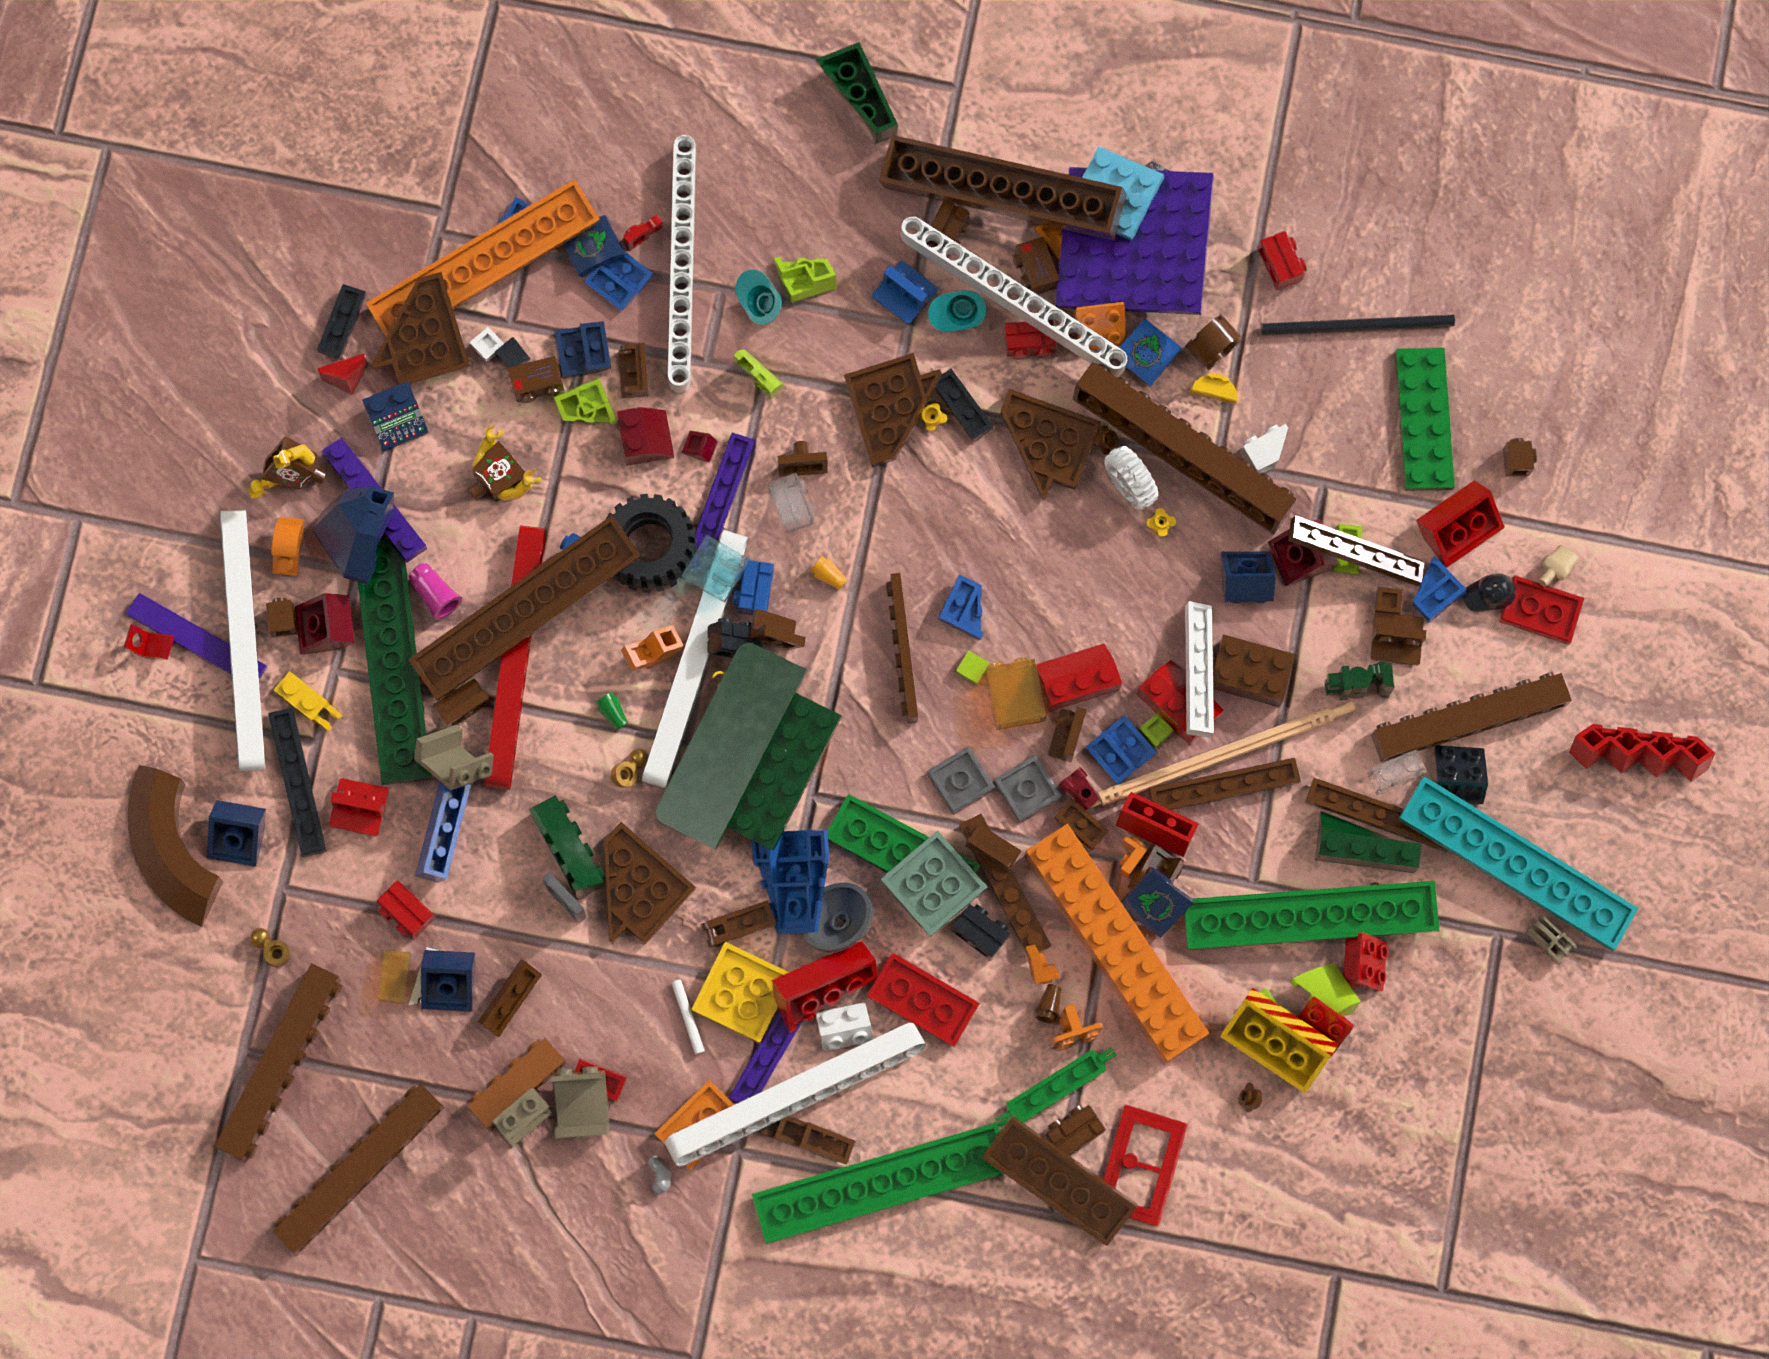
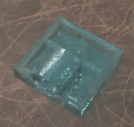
M706 535L681 577L683 580L725 603L750 559Z

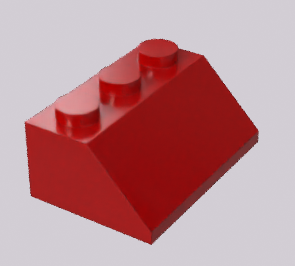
M1475 480L1416 520L1423 539L1446 568L1505 528L1491 490Z
M1104 643L1034 665L1049 712L1119 691L1122 686L1115 661Z
M1169 660L1139 687L1136 695L1156 714L1159 713L1171 728L1191 745L1199 736L1187 734L1186 673L1172 660ZM1213 700V717L1215 721L1225 710Z

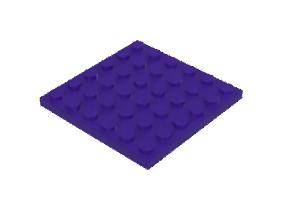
M1069 167V175L1082 178L1087 168ZM1155 170L1164 174V179L1155 197H1153L1132 241L1118 234L1115 235L1113 241L1063 229L1058 274L1060 281L1057 284L1055 306L1057 308L1076 309L1078 307L1123 302L1126 312L1201 315L1214 173Z

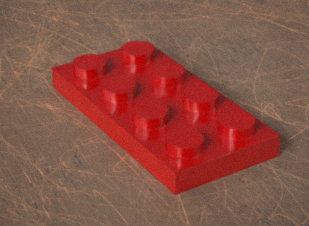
M893 952L867 994V998L910 1023H914L917 1027L955 1048L980 1005L976 1000Z

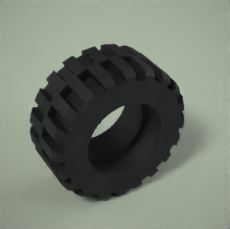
M640 494L641 499L634 500L632 496L626 499L627 504L622 505L619 503L614 507L616 512L614 514L609 513L606 519L613 515L628 537L641 526L659 525L669 531L672 537V544L668 552L660 559L652 562L636 560L615 576L618 582L622 585L626 583L629 589L634 591L637 588H641L643 593H650L652 588H656L657 592L664 591L663 586L670 584L672 588L678 584L677 579L679 577L684 579L688 574L687 568L693 566L695 561L694 555L697 554L696 536L686 511L681 506L677 507L675 501L670 498L665 501L662 495L654 494L653 498H649L648 494Z

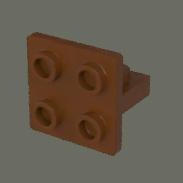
M1375 612L1370 659L1418 666L1421 659V648L1426 640L1427 630H1423L1424 618Z

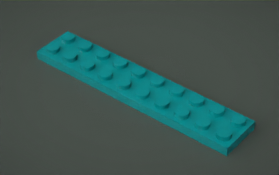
M1425 776L1420 780L1398 818L1399 821L1612 952L1616 950L1639 909Z

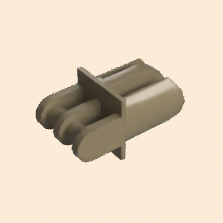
M1544 915L1539 917V922H1534L1532 925L1533 929L1529 928L1525 932L1544 950L1543 954L1549 956L1558 965L1562 963L1561 960L1564 957L1567 958L1570 955L1568 952L1571 949L1575 950L1577 948L1576 944L1565 935L1566 932L1561 933ZM1560 938L1566 943L1564 947L1557 942ZM1552 947L1559 951L1556 955L1550 950Z

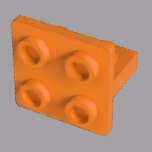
M1123 302L1078 307L1076 311H1072V318L1114 345L1121 346L1126 340L1125 306ZM1090 346V347H1089V350H1091V349H1099V347H1098V346Z
M1075 1005L1066 1006L1060 1015V1019H1058L1061 1031L1065 1034L1053 1037L1050 1047L1051 1049L1058 1048V1051L1073 1047L1072 1044L1079 1040L1082 1043L1096 1040V1036L1099 1035L1103 1028L1102 1023L1082 1028Z

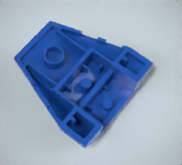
M827 829L784 831L774 851L751 840L753 862L755 867L759 866L763 878L760 883L762 889L767 890L770 899L769 905L776 922L777 934L818 932L829 861Z

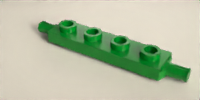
M1110 1047L1101 1054L1092 1049L1006 1102L1007 1112L995 1118L996 1122H1000L998 1124L999 1127L1004 1126L1011 1115L1023 1123L1105 1073L1104 1063L1117 1056L1115 1051L1113 1052L1114 1049Z

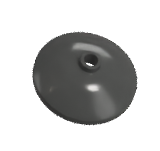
M835 883L824 887L818 932L803 933V936L812 947L823 952H839L850 948L866 934L871 925L873 906L869 896L862 888L851 883Z

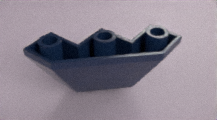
M372 486L344 490L321 512L313 528V533L343 578L364 584L369 583L376 568L377 545L393 515L394 492Z

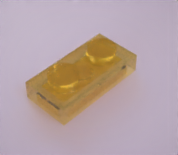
M385 949L378 995L379 1001L404 1004L411 958L410 952Z

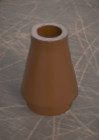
M1054 984L1047 985L1035 1009V1018L1047 1024H1054L1055 1020L1059 1018L1061 987Z

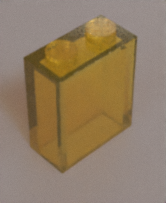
M1020 657L1015 659L1014 663L1004 664L1003 661L989 664L990 667H986L985 678L996 730L1045 722L1046 711L1035 659L1029 660L1028 657Z

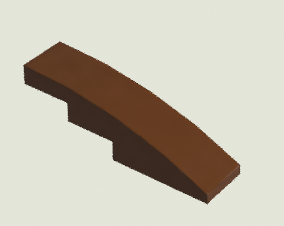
M787 1116L756 1131V1133L847 1165L856 1142L853 1139L792 1116Z

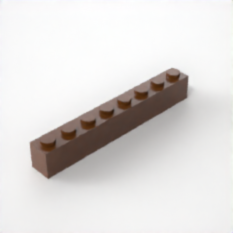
M1549 672L1539 676L1540 680L1531 682L1530 679H1526L1516 683L1517 687L1508 689L1507 686H1503L1493 690L1491 695L1484 696V693H1480L1470 697L1468 702L1461 703L1460 700L1447 704L1445 709L1438 710L1437 707L1425 710L1422 716L1414 717L1412 714L1400 718L1399 723L1391 725L1390 722H1384L1379 724L1371 736L1380 762H1386L1435 747L1436 745L1445 744L1566 707L1572 699L1562 673L1554 675L1553 672Z
M313 963L310 964L214 1146L218 1150L245 1163L248 1158L252 1159L258 1148V1145L255 1143L259 1136H264L269 1128L270 1122L268 1119L271 1113H276L281 1105L282 1099L280 1096L283 1090H288L294 1080L292 1073L295 1067H300L306 1057L305 1048L308 1043L312 1044L318 1034L316 1028L320 1020L324 1021L329 1014L330 1007L328 1005L332 997L336 998L341 991L342 985L340 984L341 979L339 976Z
M422 1084L418 1087L412 1086L404 1094L406 1099L399 1106L394 1104L386 1112L387 1118L381 1124L376 1122L367 1131L369 1136L363 1142L357 1141L349 1149L350 1155L344 1161L339 1159L330 1168L332 1173L326 1179L320 1178L311 1187L313 1192L307 1198L302 1196L293 1205L295 1210L288 1217L283 1215L274 1224L276 1229L273 1233L296 1256L444 1109V1106Z

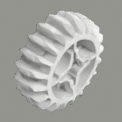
M1121 446L1111 451L1105 457L1104 462L1108 475L1131 506L1142 510L1153 504V501L1158 497L1157 486L1147 467L1131 449Z

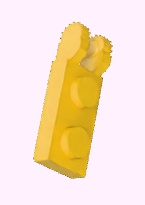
M290 671L274 689V692L310 721H315L328 732L332 727L329 722L319 716L321 712L326 710L337 720L342 717V714L332 707L326 699Z

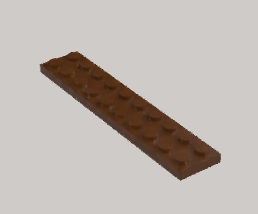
M611 515L408 660L435 699L439 701L642 556L614 516Z

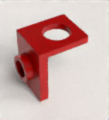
M131 624L124 648L144 658L168 660L174 636L149 633ZM136 633L140 636V642L137 647L133 645V636Z

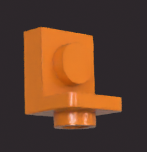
M1126 836L1122 845L1133 853L1127 852L1119 864L1123 866L1120 874L1128 879L1145 856L1147 850L1143 848L1145 845L1135 837L1130 839Z
M1035 945L1025 947L1030 974L1035 984H1047L1054 979L1060 978L1055 964H1046L1043 952L1039 953Z

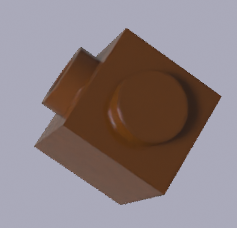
M1514 438L1505 444L1503 448L1505 477L1530 476L1534 470V463L1537 460L1536 449L1532 448V441Z

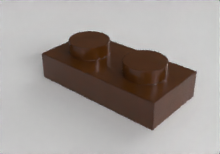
M1072 798L1054 817L1063 826L1068 824L1077 838L1090 850H1093L1109 832L1106 827Z

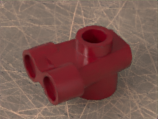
M1079 767L1070 776L1061 781L1058 786L1064 794L1069 793L1074 798V801L1087 811L1100 798L1086 779L1088 776L1086 772ZM1082 791H1087V792H1089V793H1090V797L1084 798V797L1081 795V792H1082Z

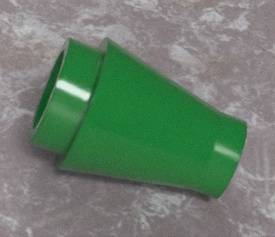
M612 692L595 702L598 706L597 710L616 730L629 723L618 696H614Z

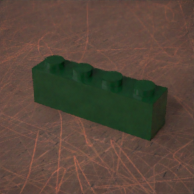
M860 42L815 59L821 69L864 120L875 144L890 139L892 135L897 136L898 123Z
M554 795L530 808L529 811L577 900L604 887L602 879L606 878L601 866L599 864L595 866L590 857L594 856L588 843L582 844L579 838L582 832L576 821L571 823L566 815L570 813V810L563 799L559 801L557 796Z
M1320 811L1316 861L1415 873L1418 870L1421 843L1395 840Z

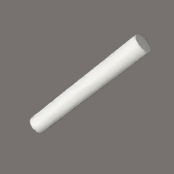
M676 980L672 982V986L695 1055L701 1054L705 1050L682 981Z

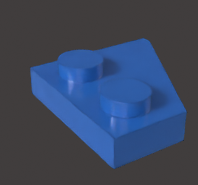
M1434 556L1430 561L1426 575H1424L1420 589L1415 596L1413 607L1430 623L1462 597L1467 589Z
M959 574L937 619L977 640H981L983 636V631H981L982 585Z

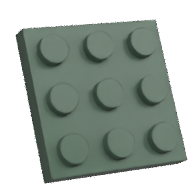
M936 831L880 879L883 885L929 937L933 936L987 889L985 883L939 831Z

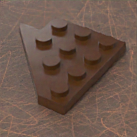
M442 272L416 280L371 365V368L375 369L392 364L398 384L407 381L411 384L470 366Z
M914 353L844 375L872 467L897 459L942 376L941 369L920 375Z
M1009 389L1000 414L1042 500L1046 501L1052 482L1076 490L1093 445V438L1096 436L1101 422Z
M620 822L604 840L609 941L613 944L628 929L646 945L696 890V887L627 826Z

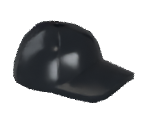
M1503 573L1489 574L1467 586L1463 600L1467 608L1473 612L1498 610L1512 604L1516 597V587L1514 581L1508 575Z

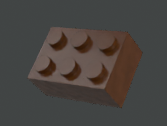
M1223 634L1213 666V689L1280 707L1286 693L1295 654Z

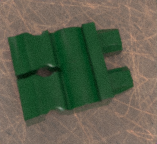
M1380 661L1369 665L1367 669L1362 667L1349 669V666H1342L1339 673L1327 675V679L1324 681L1326 696L1339 695V701L1347 700L1348 697L1353 699L1363 698L1369 685L1375 684L1377 686V694L1381 697L1389 698L1395 688L1392 663Z

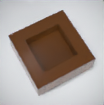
M1378 587L1376 590L1375 612L1400 614L1403 589Z

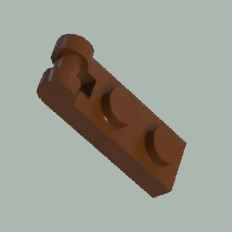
M767 900L702 923L701 926L703 932L707 933L709 948H714L725 942L776 926V922ZM723 925L725 933L718 936L716 928Z

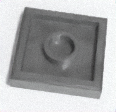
M969 746L926 772L952 815L995 790L994 784Z
M1037 755L1032 756L993 779L994 784L1019 823L1062 798V795Z
M550 872L543 877L545 888L577 923H581L586 918L584 908Z

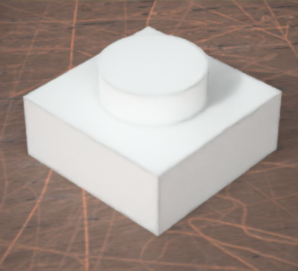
M489 327L470 342L471 347L486 362L495 356V351L504 344Z

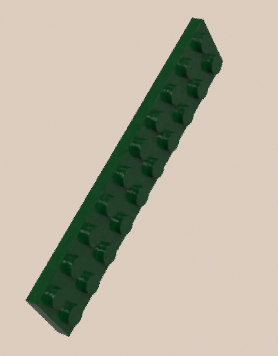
M382 539L377 545L376 568L368 584L358 582L380 778L383 786L432 779V774L414 760L416 739L426 736L427 731L420 676L408 660L417 654L407 565L389 539Z

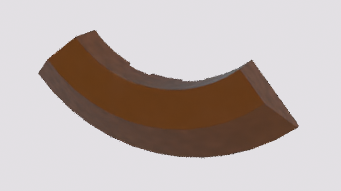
M139 765L133 779L128 804V831L135 860L150 887L164 903L186 920L203 927L223 880L218 875L202 867L190 855L183 841L178 816L180 801L186 784L181 778L156 768Z

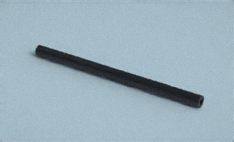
M1451 314L1262 323L1261 334L1283 335L1454 327L1455 316Z

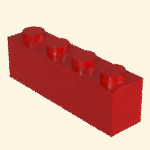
M860 941L848 949L826 955L819 960L773 979L774 999L788 1032L792 1033L798 1029L796 1025L801 1021L807 1019L809 1022L817 1016L815 1012L826 1005L832 1007L837 1004L838 1000L846 992L852 994L877 978L876 959L863 941Z

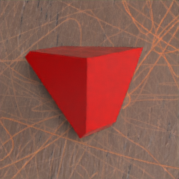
M360 354L319 367L317 370L322 381L352 395L367 369L368 363L365 354Z

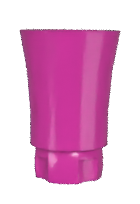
M427 563L416 566L409 573V580L430 609L435 620L447 617L461 604L462 597L435 570H432Z

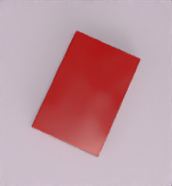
M1514 575L1512 580L1516 587V597L1512 604L1503 608L1499 622L1570 645L1585 598L1550 586L1544 587L1538 582Z

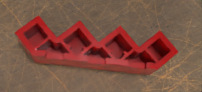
M1591 724L1577 734L1569 751L1586 769L1604 757L1620 773H1623L1639 761L1656 778L1674 766L1690 782L1709 769L1715 756V752L1697 736L1688 735L1687 738L1673 737L1672 733L1652 731V734L1640 733L1638 729L1617 727V730L1603 728V725Z

